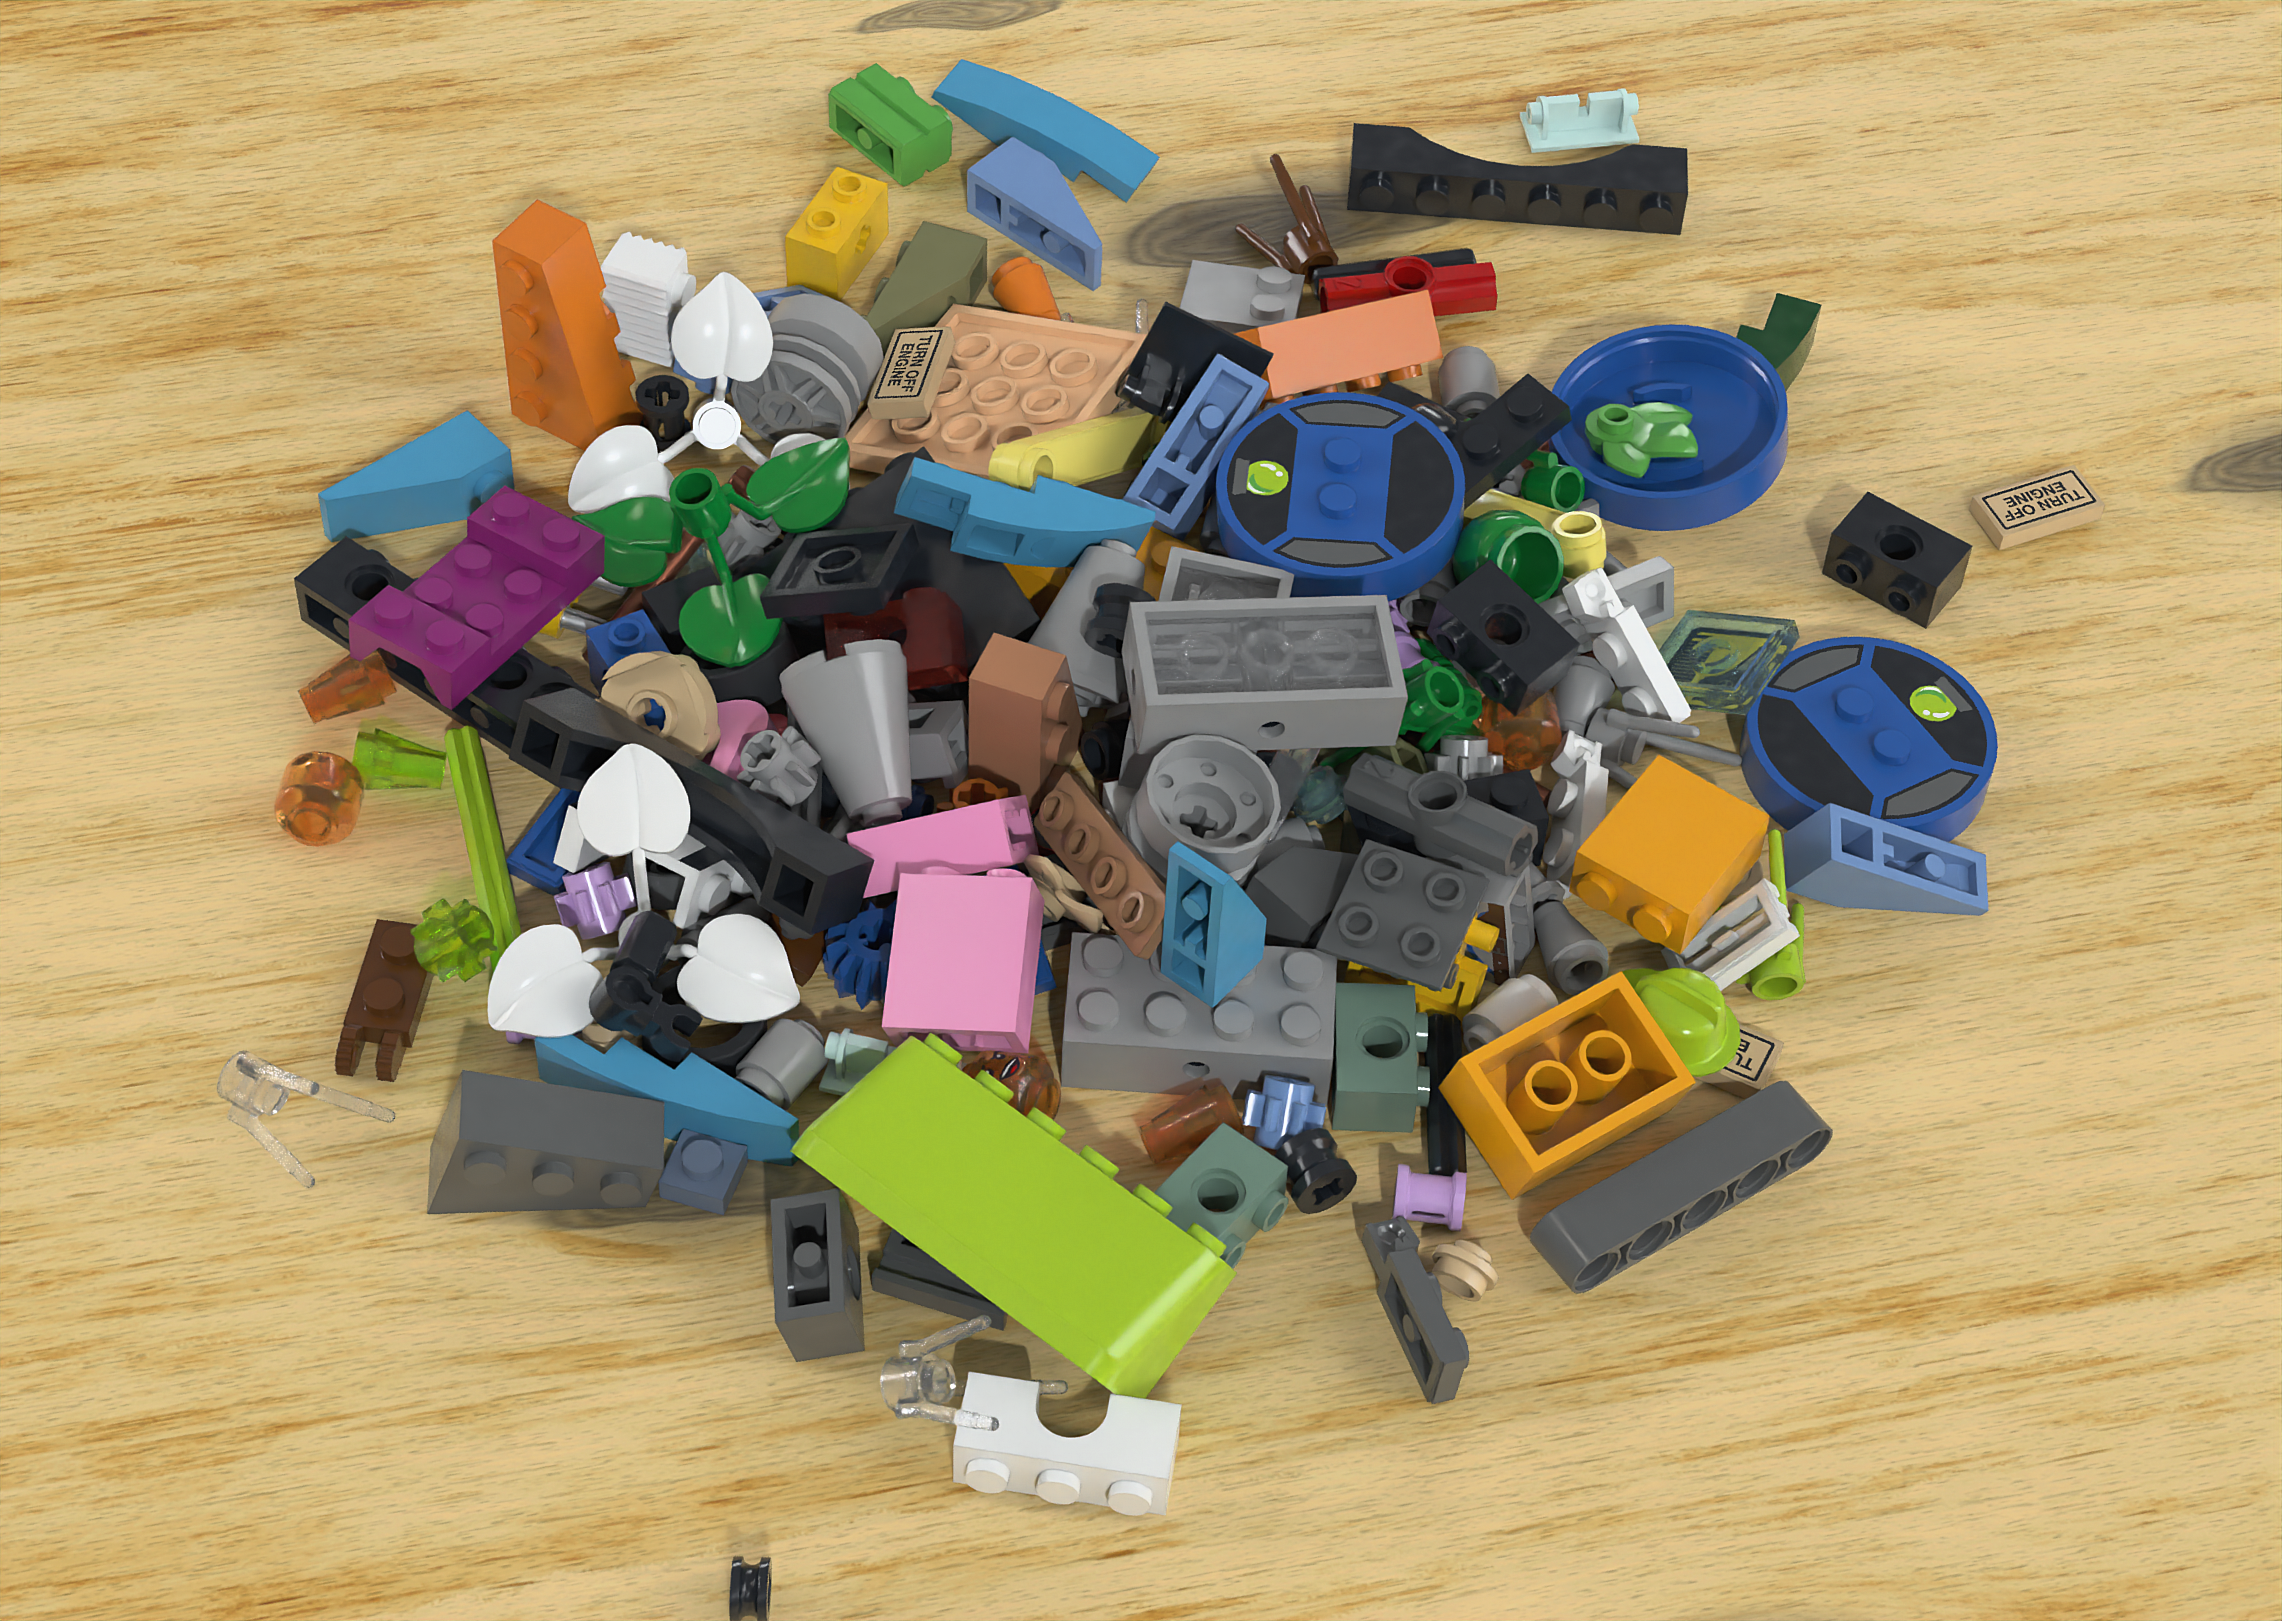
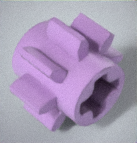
M610 862L594 864L575 874L570 872L563 875L562 878L567 892L554 895L562 925L566 927L577 925L581 939H591L618 931L623 921L627 918L624 910L638 906L628 874L625 873L614 877Z

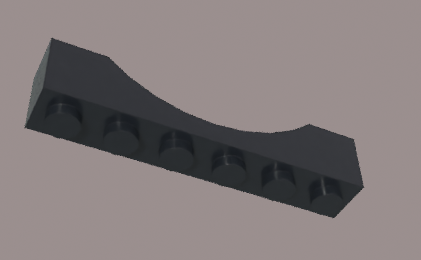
M1354 123L1347 210L1681 235L1688 197L1687 148L1631 144L1609 155L1579 163L1555 166H1519L1490 162L1455 152L1430 141L1410 127Z
M575 688L523 701L508 757L510 760L557 787L581 792L594 772L623 745L633 743L641 745L662 757L682 782L690 805V825L687 834L716 852L732 866L751 888L758 905L809 935L857 918L875 861L874 859Z

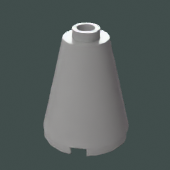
M1104 539L1101 541L1100 546L1086 547L1028 642L1029 644L1067 656L1080 716L1086 717L1089 707L1107 709L1105 721L1128 719L1131 714L1123 659L1104 655L1092 649L1084 639L1086 626L1089 620L1095 618L1097 613L1092 604L1094 595L1099 586L1107 583L1128 584L1143 590L1145 565L1135 558L1137 551L1133 547L1115 540Z
M882 639L844 644L847 655L828 661L825 659L823 650L813 653L791 664L780 674L779 678L782 686L781 692L809 745L821 755L819 763L849 819L863 820L866 828H874L897 822L903 817L901 810L912 802L907 658L904 656L901 645L898 642Z

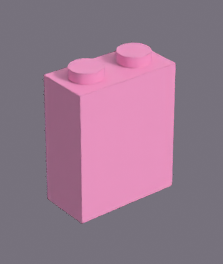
M1026 795L993 800L846 834L849 846L875 860L863 898L897 891L900 873L921 874L922 870L926 867L939 866L957 870L961 875H969L1022 863L1028 855L1039 856Z
M939 866L926 867L922 870L921 874L900 873L882 1028L896 1048L911 1035L923 1042L931 1032L957 1051L1028 1053L1045 902L1032 877H1027L1024 873L1017 870L1004 868L989 870L987 876L961 875L957 870Z

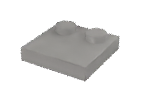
M1192 260L1180 309L1232 334L1298 319L1305 275L1293 274L1284 268L1274 266L1256 269Z

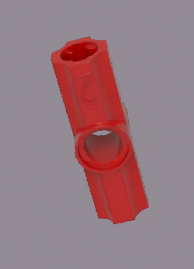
M1403 256L1389 262L1384 273L1320 279L1318 291L1320 314L1424 290L1429 292L1434 317L1496 310L1498 299L1496 274L1492 262L1433 268L1424 259Z

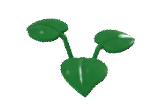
M845 437L810 443L770 459L755 471L747 484L746 493L750 501L735 493L731 484L727 483L721 487L715 474L710 470L691 468L680 473L671 483L669 489L670 502L656 497L632 498L597 512L572 516L571 519L605 536L604 573L600 577L611 584L621 587L642 586L657 580L666 569L667 553L675 554L681 550L683 527L692 536L704 539L716 566L722 586L704 587L695 592L686 601L679 617L680 633L688 648L698 657L729 668L743 666L758 658L771 646L779 633L783 618L766 619L759 597L770 580L768 577L761 574H752L733 582L731 572L717 538L728 528L732 516L730 504L758 521H763L772 515L776 525L786 532L801 533L820 528L832 521L845 505L849 491L850 447Z

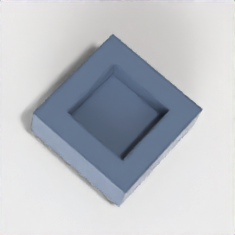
M683 1129L659 1179L660 1198L724 1216L748 1163L747 1146Z

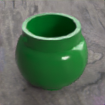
M1491 510L1474 518L1460 533L1452 557V571L1457 585L1491 559L1538 604L1546 601L1558 588L1564 568V556L1559 540L1550 531L1546 530L1538 520L1517 510Z

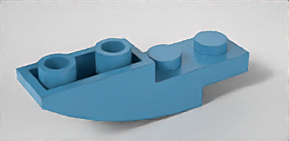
M914 457L900 487L894 509L895 514L953 531L950 551L985 560L1037 567H1075L1086 547L1100 546L1101 541L1104 539L1122 542L1133 547L1138 552L1155 521L1156 511L1131 504L1128 501L1114 499L1073 486L1064 481H1056L1037 475L1030 491L1027 492L1011 487L1003 482L991 481L952 469L941 463H933Z

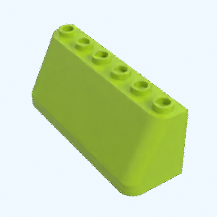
M931 1032L923 1042L912 1035L908 1037L806 1128L790 1152L1116 1395L1145 1399L1237 1274L1220 1258L1227 1246L1195 1222L1190 1225L1186 1232L1166 1218L1173 1209L1166 1201L1141 1183L1130 1193L1112 1180L1120 1170L1118 1167L1088 1145H1085L1079 1155L1060 1142L1067 1132L1064 1128L1035 1107L1031 1109L1026 1117L1007 1104L1014 1095L1010 1089L982 1069L975 1079L968 1076L956 1067L963 1056Z

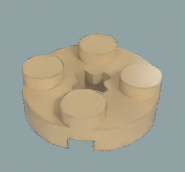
M663 651L637 653L619 660L606 672L602 680L607 681L602 688L601 697L594 700L701 761L707 753L713 751L719 744L721 731L718 725V708L715 695L708 680L700 671L698 664L690 656L683 654L674 655ZM651 699H655L658 706H663L666 714L664 728L661 732L657 725L647 726L644 720V715L651 711Z

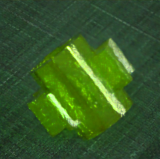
M443 898L422 912L425 921L411 929V934L416 938L414 941L416 958L427 972L439 976L441 982H445L456 974L466 982L487 969L483 959L496 952L497 946L493 944L494 928L492 922L483 910L470 905L467 899H463L451 907Z

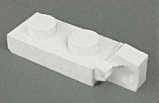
M1602 567L1587 571L1568 585H1565L1562 591L1573 617L1580 619L1581 624L1584 625L1593 642L1592 649L1595 657L1604 668L1609 670L1622 694V704L1626 713L1678 723L1691 716L1689 713L1691 709L1634 605L1623 607Z
M1569 730L1556 743L1551 761V766L1560 778L1555 783L1548 802V813L1552 815L1551 835L1543 853V860L1548 864L1547 880H1556L1565 889L1564 900L1572 895L1569 892L1576 851L1605 818L1609 773L1608 769L1600 766L1602 744L1597 741L1594 743L1581 737L1572 730Z

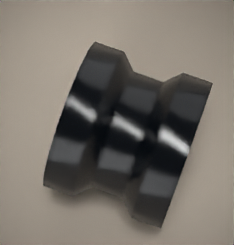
M1107 583L1099 586L1092 603L1097 613L1095 618L1089 620L1084 633L1085 642L1092 649L1104 655L1123 659L1122 646L1130 602H1154L1156 599L1148 592L1128 584Z
M1323 1128L1309 1129L1295 1135L1286 1141L1274 1155L1275 1158L1288 1166L1286 1183L1291 1184L1293 1187L1291 1198L1298 1209L1306 1214L1322 1212L1341 1202L1352 1191L1357 1181V1175L1349 1162L1336 1156L1338 1145L1329 1131Z

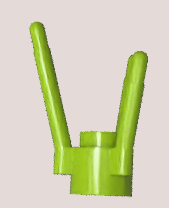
M1772 829L1768 833L1770 882L1777 887L1780 896L1777 898L1778 901L1787 908L1781 833L1777 829ZM1801 903L1792 905L1790 923L1796 926L1800 936L1736 980V983L1741 985L1751 983L1753 994L1760 999L1781 1000L1799 993L1806 983L1803 967L1804 906Z

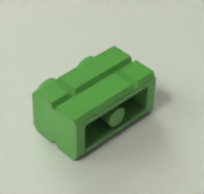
M875 63L857 73L855 79L850 77L831 88L828 94L829 128L903 187L923 177L926 170L930 173L949 162L950 156H952L953 125L948 113L941 106H931L920 98L909 81L904 77L899 76L895 78Z

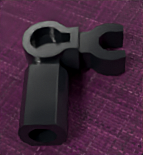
M651 910L644 911L635 916L611 965L610 973L590 996V1014L599 1025L610 1031L621 1032L625 1030L635 1037H638L640 1034L650 1039L653 1048L660 1056L670 1061L679 1062L689 1050L691 1043L676 1034L673 1029L690 1037L701 1024L703 1018L696 1010L682 1004L669 1005L661 1000L663 995L651 989L676 938L677 929L675 924Z

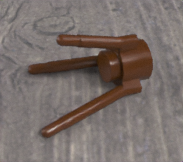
M1273 154L1270 157V163L1298 222V226L1292 228L1285 235L1282 255L1246 225L1240 223L1235 227V230L1248 244L1274 264L1275 267L1284 268L1293 274L1305 275L1304 284H1311L1312 270L1316 267L1337 265L1339 258L1330 245L1309 186L1302 185L1300 187V198L1281 157L1278 154Z

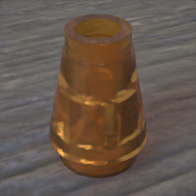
M377 649L362 661L350 657V654L308 683V686L297 690L313 724L324 719L329 720L386 705L384 698L397 692Z
M1204 1084L1151 1119L1149 1123L1138 1127L1144 1147L1154 1165L1164 1160L1169 1161L1190 1156L1223 1122L1240 1134H1244L1241 1118L1224 1084L1209 1089Z

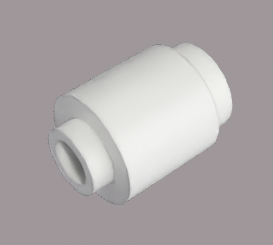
M1525 974L1519 979L1510 978L1506 980L1463 1018V1040L1466 1049L1471 1053L1559 1005L1555 994L1545 982L1534 975Z

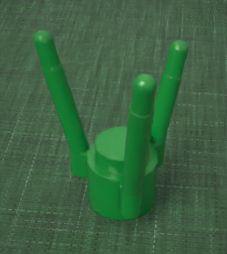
M1536 450L1526 458L1534 463V467L1528 469L1522 478L1521 492L1524 499L1565 513L1575 511L1581 504L1585 493V481L1582 473L1573 466L1558 464V458L1554 452Z
M1424 659L1410 668L1402 669L1408 699L1400 727L1408 723L1414 727L1429 728L1415 745L1416 748L1422 751L1423 756L1424 753L1429 752L1451 725L1465 717L1462 709L1465 697L1459 679L1452 671L1445 667H1433L1429 659ZM1370 746L1341 747L1323 759L1319 767L1324 772L1330 771Z

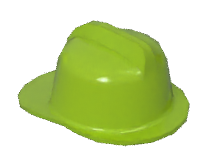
M1676 967L1664 971L1649 968L1626 969L1622 971L1693 1077H1703L1719 1072L1734 1060L1741 1043L1740 1025L1731 1008L1725 1004V998L1717 984L1708 976L1691 968Z

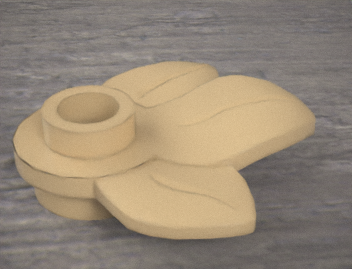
M1028 855L1024 859V864L1030 873L1027 877H1032L1045 900L1043 914L1046 917L1057 922L1064 916L1069 920L1075 921L1091 934L1117 935L1103 923V913L1101 910L1082 904L1088 895L1072 875L1057 864L1052 863L1046 857Z

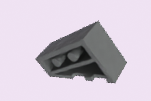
M462 1070L430 1148L427 1214L646 1207L664 1170L665 1102Z

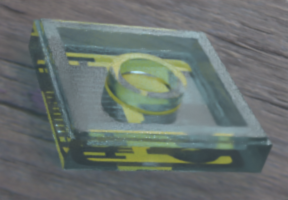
M1687 610L1659 649V652L1690 709L1746 715L1796 644L1800 635L1795 620Z

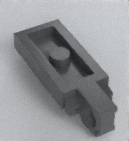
M1404 1216L1374 1224L1372 1222L1366 1224L1361 1241L1380 1280L1377 1295L1427 1402L1436 1404L1455 1399L1463 1371L1469 1364L1468 1345L1462 1331L1458 1327H1452L1443 1309L1442 1292L1436 1276L1432 1272H1426L1417 1254L1420 1244L1419 1238Z

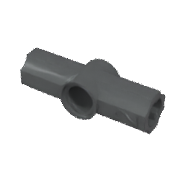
M1364 753L1351 766L1349 778L1343 787L1345 804L1411 833L1416 849L1428 857L1438 859L1459 855L1503 876L1511 875L1517 878L1530 864L1532 852L1538 843L1537 826L1468 796L1467 786L1463 779L1451 772L1431 771L1421 775L1376 754L1371 756Z

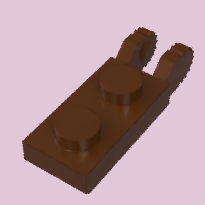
M377 919L336 1049L335 1071L337 1075L353 1077L359 1066L365 1043L370 1042L381 1044L375 1062L377 1080L388 1082L396 1080L406 1048H412L444 942L442 928Z

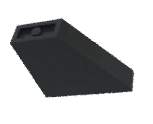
M922 447L915 453H904L893 459L886 466L884 474L865 487L850 489L845 505L832 521L820 528L807 531L818 532L913 523L919 546L885 608L865 616H853L846 612L822 614L806 621H796L791 619V617H786L782 621L787 624L791 635L819 648L830 649L839 656L847 655L844 644L877 639L896 641L901 645L903 654L907 658L908 688L939 702L960 701L969 695V677L993 633L1028 643L1042 619L1004 563L950 551L953 531L894 513L897 494L914 457L936 463L927 449ZM788 532L783 538V543L764 556L752 557L741 563L732 573L733 582L752 574H761L771 579L798 533Z

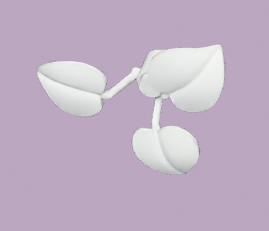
M728 272L717 274L706 287L682 307L673 323L671 346L680 366L688 374L696 378L708 379L716 376L713 398L701 402L693 413V429L686 432L683 437L659 454L653 435L642 426L623 425L604 432L589 445L572 474L568 504L573 511L589 514L618 502L638 497H656L670 502L669 489L674 477L663 464L672 460L696 441L711 449H723L731 444H735L756 464L762 466L765 462L782 453L825 440L811 433L788 435L775 444L769 459L740 434L741 421L735 407L725 400L728 377L742 382H749L759 378L770 362L773 350V337L769 321L759 301L736 277Z
M634 743L623 745L588 779L578 800V824L584 838L594 849L602 854L613 857L623 856L632 852L638 912L628 916L621 924L618 934L619 946L615 948H591L582 953L580 943L574 932L560 924L542 925L521 934L502 955L489 986L488 1020L490 1026L495 1031L516 1032L543 1038H560L582 1031L594 1021L590 1014L589 1000L590 996L604 979L598 969L590 963L596 960L614 961L635 916L641 912L651 910L645 851L656 854H666L675 851L682 845L690 825V805L685 788L671 766L653 751ZM731 914L713 919L700 932L698 948L690 944L674 945L673 942L661 969L665 967L670 960L677 961L681 957L690 958L678 975V992L687 1006L696 1010L704 1018L713 1021L751 1023L768 1020L792 1010L800 1002V994L782 942L769 925L750 915Z

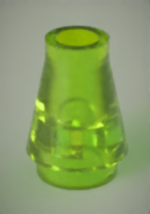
M375 728L374 734L359 731L354 748L350 781L365 784V790L433 788L441 790L447 752L433 750L379 728Z

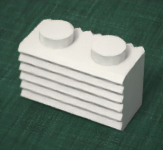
M630 232L624 233L620 236L601 266L606 288L603 289L602 298L605 299L604 303L610 312L615 313L621 331L614 338L617 351L673 368L675 362L671 346L673 323L683 305L694 296L696 277L688 274L687 253L684 247L675 249L673 244L664 246L662 241L654 243L652 238L643 240L641 235L632 237Z

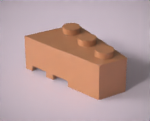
M993 633L969 677L968 780L981 777L983 780L993 783L998 789L1006 787L1009 790L1008 798L1026 795L1031 815L1034 810L1040 808L1044 798L1053 791L1065 772L1070 773L1069 766L1081 745V739L1085 733L1067 656Z

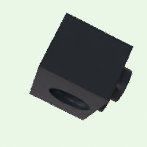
M1867 492L1831 533L1822 574L1926 629L1961 588L1973 546Z
M1491 559L1438 600L1427 630V634L1433 639L1439 652L1447 659L1460 664L1477 681L1486 697L1495 703H1501L1514 717L1518 716L1567 676L1580 646V643ZM1490 638L1501 640L1507 645L1497 644Z

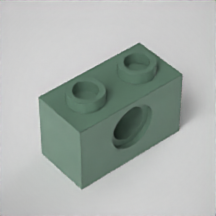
M1336 982L1334 1046L1331 1071L1332 1130L1412 1133L1416 1106H1428L1430 1092L1429 1066H1417V1052H1426L1428 1015L1427 1012H1416L1415 985Z
M1223 1122L1154 1193L1173 1207L1166 1217L1173 1224L1186 1232L1190 1225L1195 1222L1225 1244L1227 1248L1220 1258L1234 1269L1244 1254L1246 1243L1260 1229L1264 1232L1270 1231L1283 1216L1288 1205V1198L1285 1196L1288 1166ZM1208 1209H1221L1225 1212H1212Z

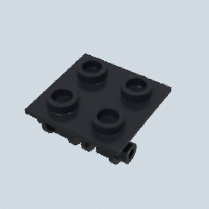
M1165 301L1115 393L1117 397L1127 401L1126 407L1133 409L1136 406L1150 414L1159 416L1158 422L1166 424L1167 421H1174L1217 353L1260 378L1273 358L1274 353Z

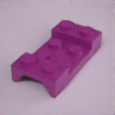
M504 485L467 517V537L407 589L401 592L388 585L348 619L350 657L362 661L379 647L420 668L441 705L452 710L604 573L605 536Z

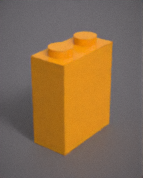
M1658 755L1576 851L1569 892L1581 898L1589 907L1604 911L1634 928L1645 939L1660 943L1681 955L1761 856L1770 815L1667 758Z

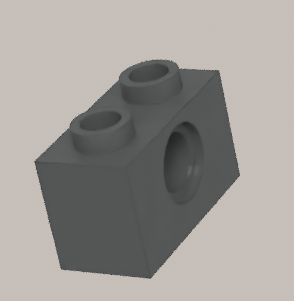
M836 1188L771 1199L775 1324L795 1361L801 1362L865 1351L859 1229L840 1189Z

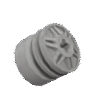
M806 293L786 297L772 309L767 318L773 337L772 356L767 368L759 378L753 381L742 382L733 379L731 394L735 409L752 430L772 444H776L782 438L796 433H811L825 440L844 438L850 423L857 415L860 402L868 395L882 366L884 356L880 339L868 321L843 303L827 296Z
M1193 734L1170 742L1153 758L1142 781L1140 790L1136 793L1132 805L1125 816L1121 831L1165 887L1167 884L1169 849L1177 841L1230 875L1242 887L1248 878L1249 872L1253 869L1258 855L1263 851L1275 828L1281 810L1278 784L1265 762L1244 745L1221 736Z

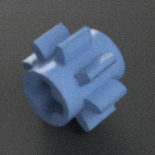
M1266 1075L1262 1092L1248 1089L1242 1124L1256 1127L1253 1143L1278 1150L1286 1141L1301 1132L1314 1128H1323L1327 1107H1325V1103L1312 1101L1315 1085L1297 1079Z

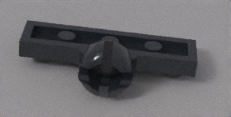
M1526 374L1479 415L1469 421L1456 420L1436 404L1422 403L1411 408L1434 423L1447 436L1457 451L1465 476L1464 510L1572 420L1569 406L1529 374Z

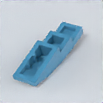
M963 59L958 62L931 96V98L997 146L1014 137L1055 162L1061 174L1073 183L1081 172L1084 171L1126 203L1160 158L1113 125L1064 98L1012 75Z
M574 1035L560 1038L536 1037L534 1039L539 1079L546 1083L665 1102L664 1138L678 1141L682 1130L687 1129L747 1146L748 1159L792 1167L800 1159L790 1152L799 1139L798 1118L692 1052L674 1070L623 1037L605 1054H602Z

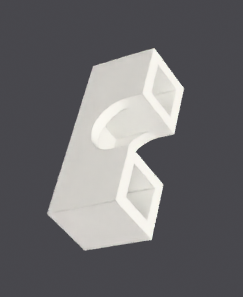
M969 1372L953 1444V1482L968 1484L971 1488L984 1493H999L1007 1490L1038 1495L1042 1499L1054 1504L1083 1502L1108 1506L1116 1512L1131 1516L1146 1513L1166 1515L1179 1441L1181 1404L1110 1394L1106 1417L1095 1431L1081 1437H1062L1050 1432L1039 1420L1040 1382Z

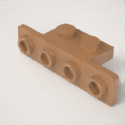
M1065 772L1053 791L1044 798L1039 813L1034 819V826L1097 908L1102 911L1109 925L1117 932L1134 956L1148 960L1163 939L1166 887L1077 776Z

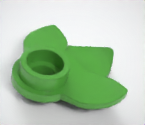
M1650 402L1632 408L1622 404H1608L1593 410L1585 420V434L1589 439L1591 448L1596 453L1603 455V461L1608 466L1632 477L1641 478L1646 473L1650 464V458H1695L1698 455L1696 438L1687 427L1691 423L1693 415L1683 407L1674 404Z

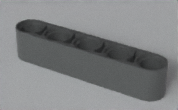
M1778 1081L1549 1211L1533 1228L1530 1235V1243L1572 1292L1576 1294L1587 1292L1814 1160L1829 1144L1833 1136V1130L1789 1082Z

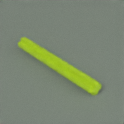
M466 725L461 729L451 728L448 730L444 740L492 971L494 973L506 949L522 932L479 734L475 728Z

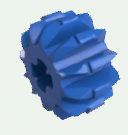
M868 899L864 912L858 913L857 918L828 928L825 936L824 972L827 973L828 979L834 980V988L837 990L839 998L856 995V1002H858L861 1010L872 1000L881 1001L883 1005L885 1003L897 900L892 902L886 909H877L873 902Z

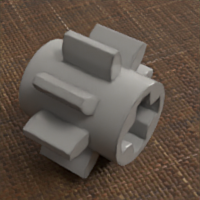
M742 510L739 511L737 516L732 513L728 528L721 536L717 537L731 575L744 561L756 556L762 557L783 543L782 539L777 538L781 533V529L776 525L772 516L763 521H758Z
M788 726L781 736L776 731L767 729L754 735L744 746L740 757L741 766L744 771L737 776V780L774 803L779 800L782 804L791 807L805 800L814 790L818 779L814 765L821 760V755L792 726Z
M1444 735L1440 737V750H1434L1433 753H1424V759L1429 772H1451L1462 778L1463 781L1503 773V755H1492V752H1488V738Z

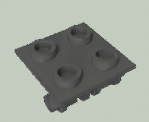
M1366 839L1316 946V950L1335 956L1342 961L1347 960L1371 968L1378 973L1389 974L1396 979L1401 978L1428 987L1429 990L1441 992L1443 987L1451 989L1459 970V965L1454 963L1490 881L1488 878Z

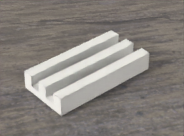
M1763 878L1715 912L1681 955L1667 947L1661 950L1669 969L1674 967L1691 968L1704 973L1722 991L1798 938L1800 934L1796 926L1787 919L1790 914L1786 906L1777 899L1780 896L1777 887ZM1764 908L1765 911L1736 932L1732 931L1736 926ZM1712 944L1713 948L1685 967L1684 963Z

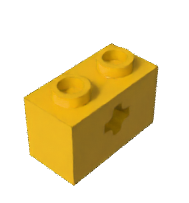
M840 167L835 168L785 236L787 287L802 285L837 301L842 300L889 234L888 183Z

